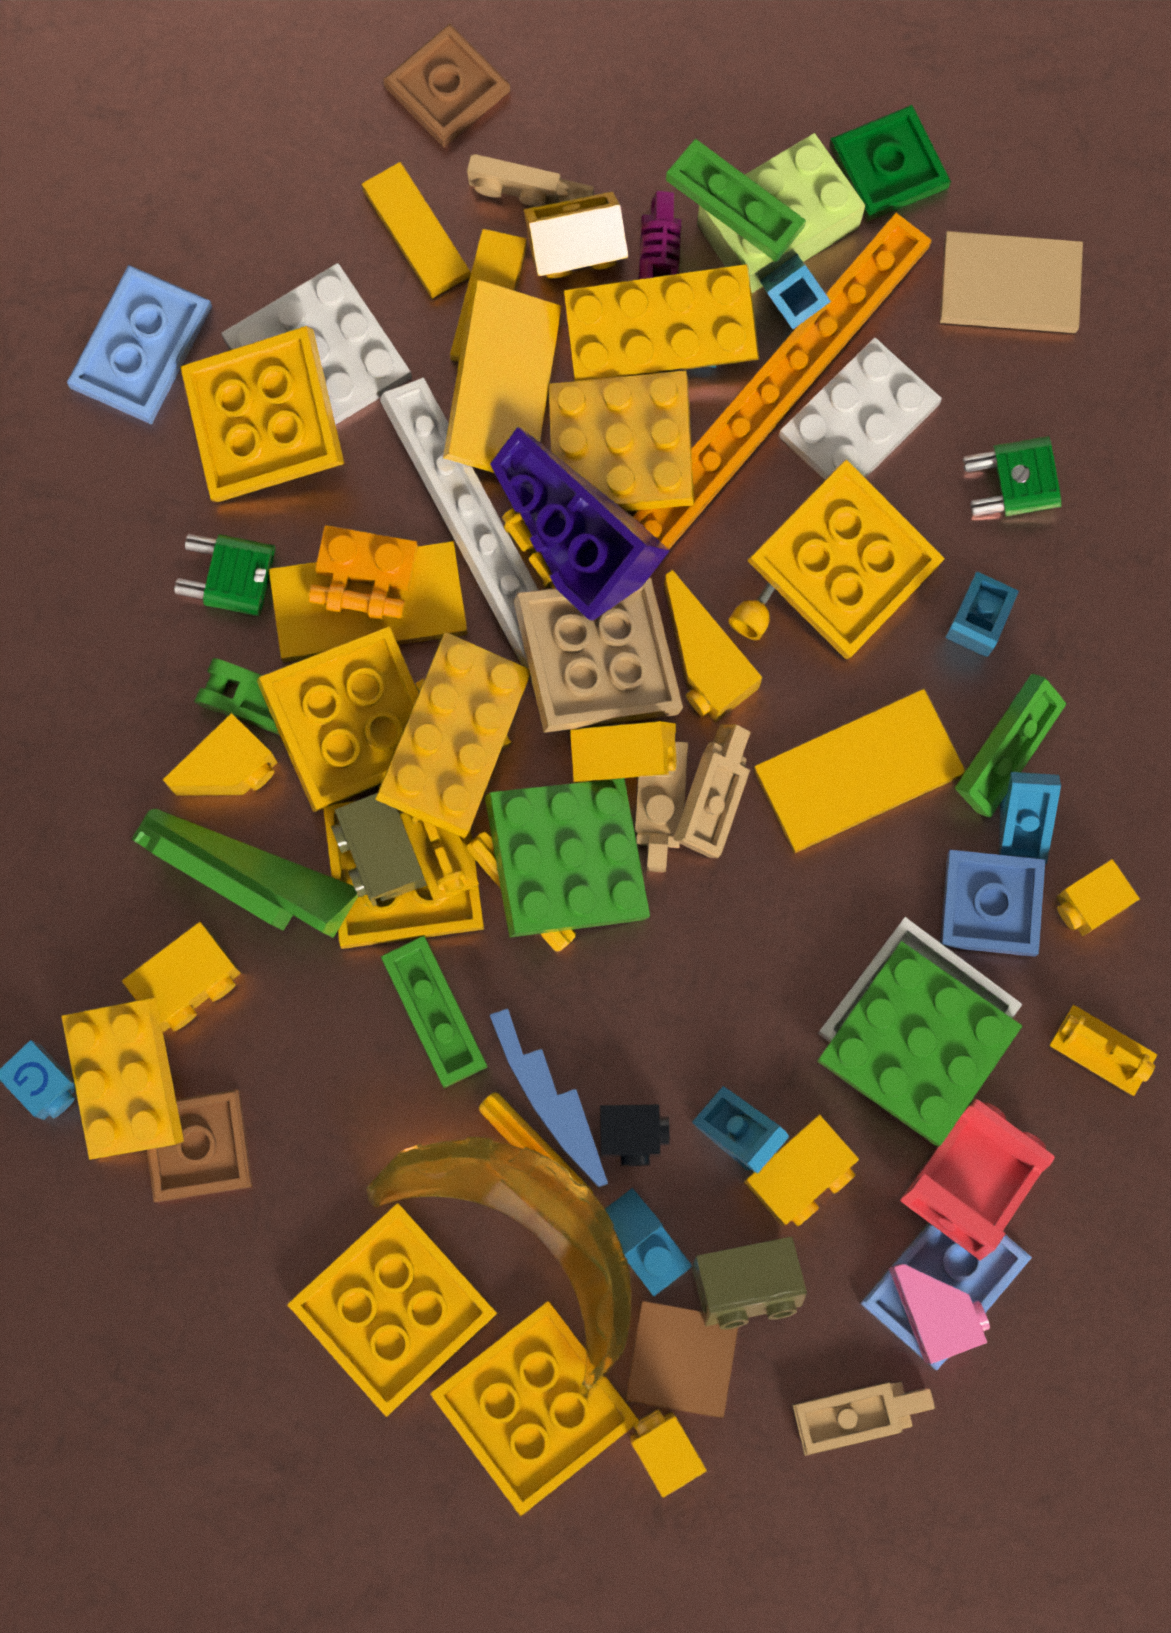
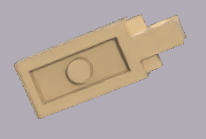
M478 154L471 155L467 168L469 186L475 187V190L480 194L489 197H500L502 193L517 196L522 203L532 207L593 196L594 186L560 179V174Z
M721 724L713 742L708 743L705 752L702 754L673 841L709 858H719L721 856L750 772L749 769L745 768L746 758L743 757L750 731L737 724Z
M675 741L676 770L669 771V775L638 777L635 836H637V845L648 846L646 871L666 872L668 847L679 848L680 843L673 841L685 803L688 742Z
M901 1381L891 1384L890 1382H885L792 1405L805 1456L903 1433L902 1429L913 1427L911 1414L935 1409L930 1389L923 1388L904 1393Z

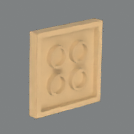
M648 578L645 584L636 592L593 621L588 620L557 589L517 593L513 601L544 733L674 716L682 711L683 705L651 578Z

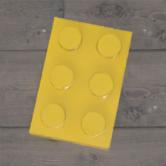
M156 997L61 1016L89 1160L171 1146L184 1142Z

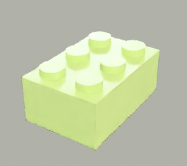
M813 133L745 174L806 220L805 228L776 262L700 205L697 218V226L725 267L743 264L749 266L751 291L753 293L763 287L760 280L794 255L798 254L802 261L805 262L858 230L865 204L817 135Z

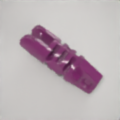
M657 190L651 200L650 215L643 214L641 216L638 280L679 274L681 219L674 218L673 192Z

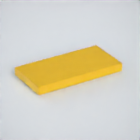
M479 279L472 284L443 454L444 459L494 473L490 463L517 427L524 429L540 442L561 305Z
M454 541L418 546L409 591L391 588L389 598L405 600V610L402 619L384 616L383 620L368 618V613L343 608V611L339 613L328 611L326 605L310 603L309 593L311 585L316 584L330 587L333 579L332 577L317 575L315 570L317 562L269 569L280 654L283 663L307 659L390 626L398 645L441 639L445 632L454 636L468 635ZM349 581L347 590L372 594L374 585Z
M925 689L762 762L753 768L794 854L962 777L966 771Z

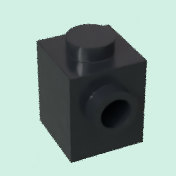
M659 1104L600 1105L601 1158L621 1157V1166H650V1157H659L661 1154L660 1145L670 1144L669 1116H660Z

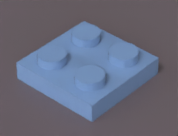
M949 850L946 861L940 943L946 948L1036 957L1039 954L1046 860Z

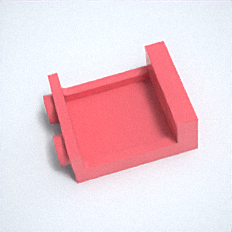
M974 1099L965 1109L941 1146L936 1147L900 1201L981 1261L997 1248L1005 1236L1003 1230L1040 1174L1051 1165L1055 1157L1046 1150L1045 1144L1037 1136L1029 1132H1021L1009 1123L999 1108L990 1103Z

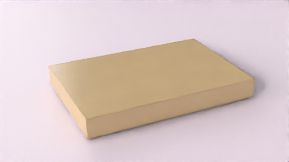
M947 231L944 238L940 323L1076 333L1079 329L1083 242Z

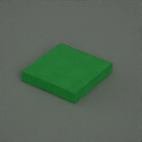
M913 105L830 139L829 146L843 174L865 204L863 215L867 222L948 189L951 180Z

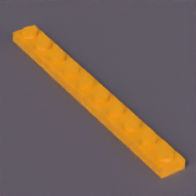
M895 213L828 290L826 295L831 302L796 327L693 446L694 505L638 510L633 518L670 549L928 250L932 240L898 213Z

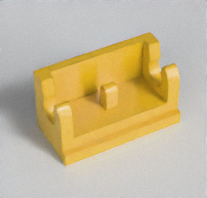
M659 721L571 729L574 782L669 775V771L676 770V723Z

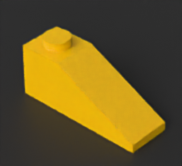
M671 570L665 575L664 593L685 685L689 690L686 693V698L701 716L708 713L716 723L759 689L762 676L677 574Z

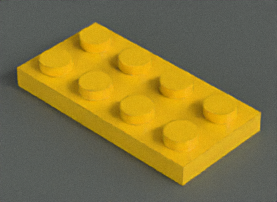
M747 264L564 290L575 381L664 373L759 359L749 266Z
M445 632L437 647L375 800L465 838L470 831L530 677L529 669Z

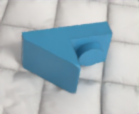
M976 571L945 636L946 639L988 657L999 640L1019 591Z
M1010 773L1008 791L1000 803L999 855L1046 860L1045 864H1047L1061 790L1059 775Z
M724 1086L692 1121L701 1132L747 1171L752 1169L757 1174L789 1138V1135L780 1125Z
M633 1188L594 1217L653 1297L692 1267L691 1263L663 1228L664 1225Z

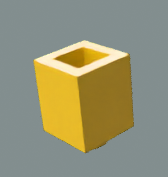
M1113 859L1064 889L1056 896L1060 903L1057 906V910L1062 920L1071 930L1078 929L1082 937L1140 899Z

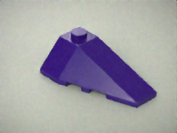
M520 427L515 429L490 463L511 505L516 512H520L532 535L530 540L536 552H541L552 573L550 578L556 589L588 620H595L640 589L670 551L635 518Z

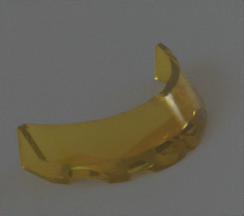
M467 1137L465 1140L443 1141L425 1146L419 1144L400 1151L366 1188L368 1202L375 1208L398 1200L431 1196L458 1198L476 1202L495 1209L522 1224L536 1235L556 1257L574 1288L584 1320L587 1351L586 1367L579 1393L588 1400L623 1354L631 1316V1278L627 1257L624 1255L621 1243L614 1230V1224L598 1199L585 1185L575 1182L570 1172L554 1160L527 1147L522 1149L509 1144L494 1142L492 1138Z

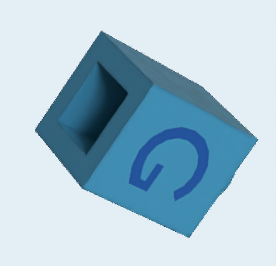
M798 254L760 280L765 291L792 329L831 302Z
M32 1040L0 1068V1081L34 1117L45 1120L50 1115L52 1118H56L75 1100L72 1095L76 1090L74 1079L42 1045Z

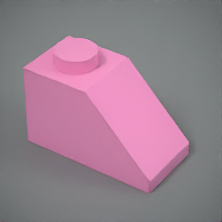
M898 1264L889 1268L925 1363L933 1364L988 1343L983 1331L990 1329L986 1313L979 1301L972 1303L969 1294L905 1264Z

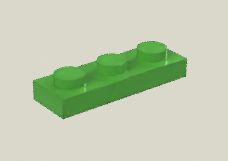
M694 139L666 173L667 182L775 262L805 228L806 220L697 139Z
M1033 673L1030 675L955 787L978 814L991 818L1007 794L1010 773L1022 772L1067 704L1045 677Z
M425 936L381 956L443 1088L445 1089L487 1068V1064Z

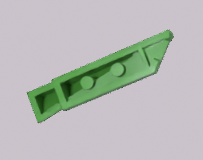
M158 809L148 811L131 839L145 847L152 854L283 931L294 915L320 932L334 938L358 898L353 885Z

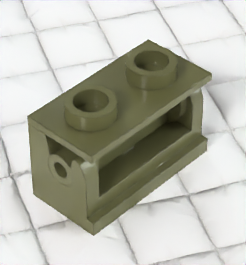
M377 793L335 809L340 823L331 826L341 853L350 850L355 861L356 868L348 870L358 897L368 895L373 906L378 905L377 898L385 901L427 886L398 809L375 800Z
M792 1236L697 1255L692 1267L703 1312L707 1313L704 1321L705 1326L719 1324L720 1329L727 1330L747 1324L749 1317L767 1314L770 1320L786 1318L797 1313L796 1308L802 1306L807 1295Z

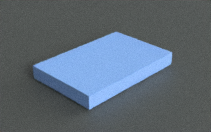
M128 265L67 381L69 388L152 425L181 369L180 366L183 365L212 309L211 301Z
M928 1222L892 1266L905 1264L969 1294L972 1303L979 1301L986 1313L1032 1257L1005 1234L997 1248L980 1261ZM888 1269L860 1304L923 1359ZM946 1359L933 1364H927L934 1370H938Z

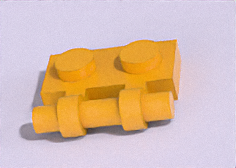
M325 525L315 570L317 575L332 577L333 579L330 587L312 584L309 602L326 605L328 611L341 613L344 608L368 613V618L383 620L384 616L402 619L405 610V600L389 598L391 588L409 591L418 550L417 541ZM349 581L374 585L372 594L347 590Z

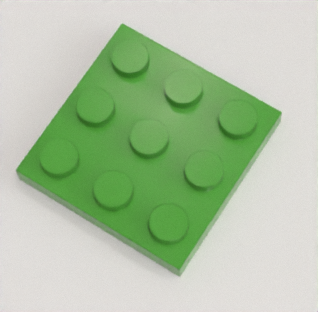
M624 778L490 792L485 796L509 938L643 921L650 917Z
M901 941L817 1062L939 1147L1016 1037L1022 1025Z

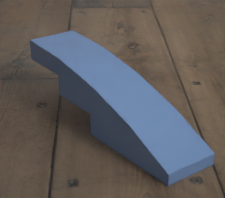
M505 1009L490 1014L492 1024L509 1066L535 1113L562 1150L597 1188L608 1185L577 1090L574 1089L557 1095L543 1050L539 1049L523 1055L509 1010Z

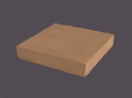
M450 23L383 79L384 87L443 147H446L510 92V84Z
M240 1090L176 1099L184 1142L147 1150L153 1202L253 1187Z
M642 1301L625 1401L724 1418L738 1327L722 1330L719 1324L705 1326L704 1321L707 1313Z

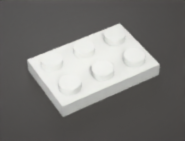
M873 338L780 430L778 437L824 479L846 459L866 478L940 405L942 398L878 339Z

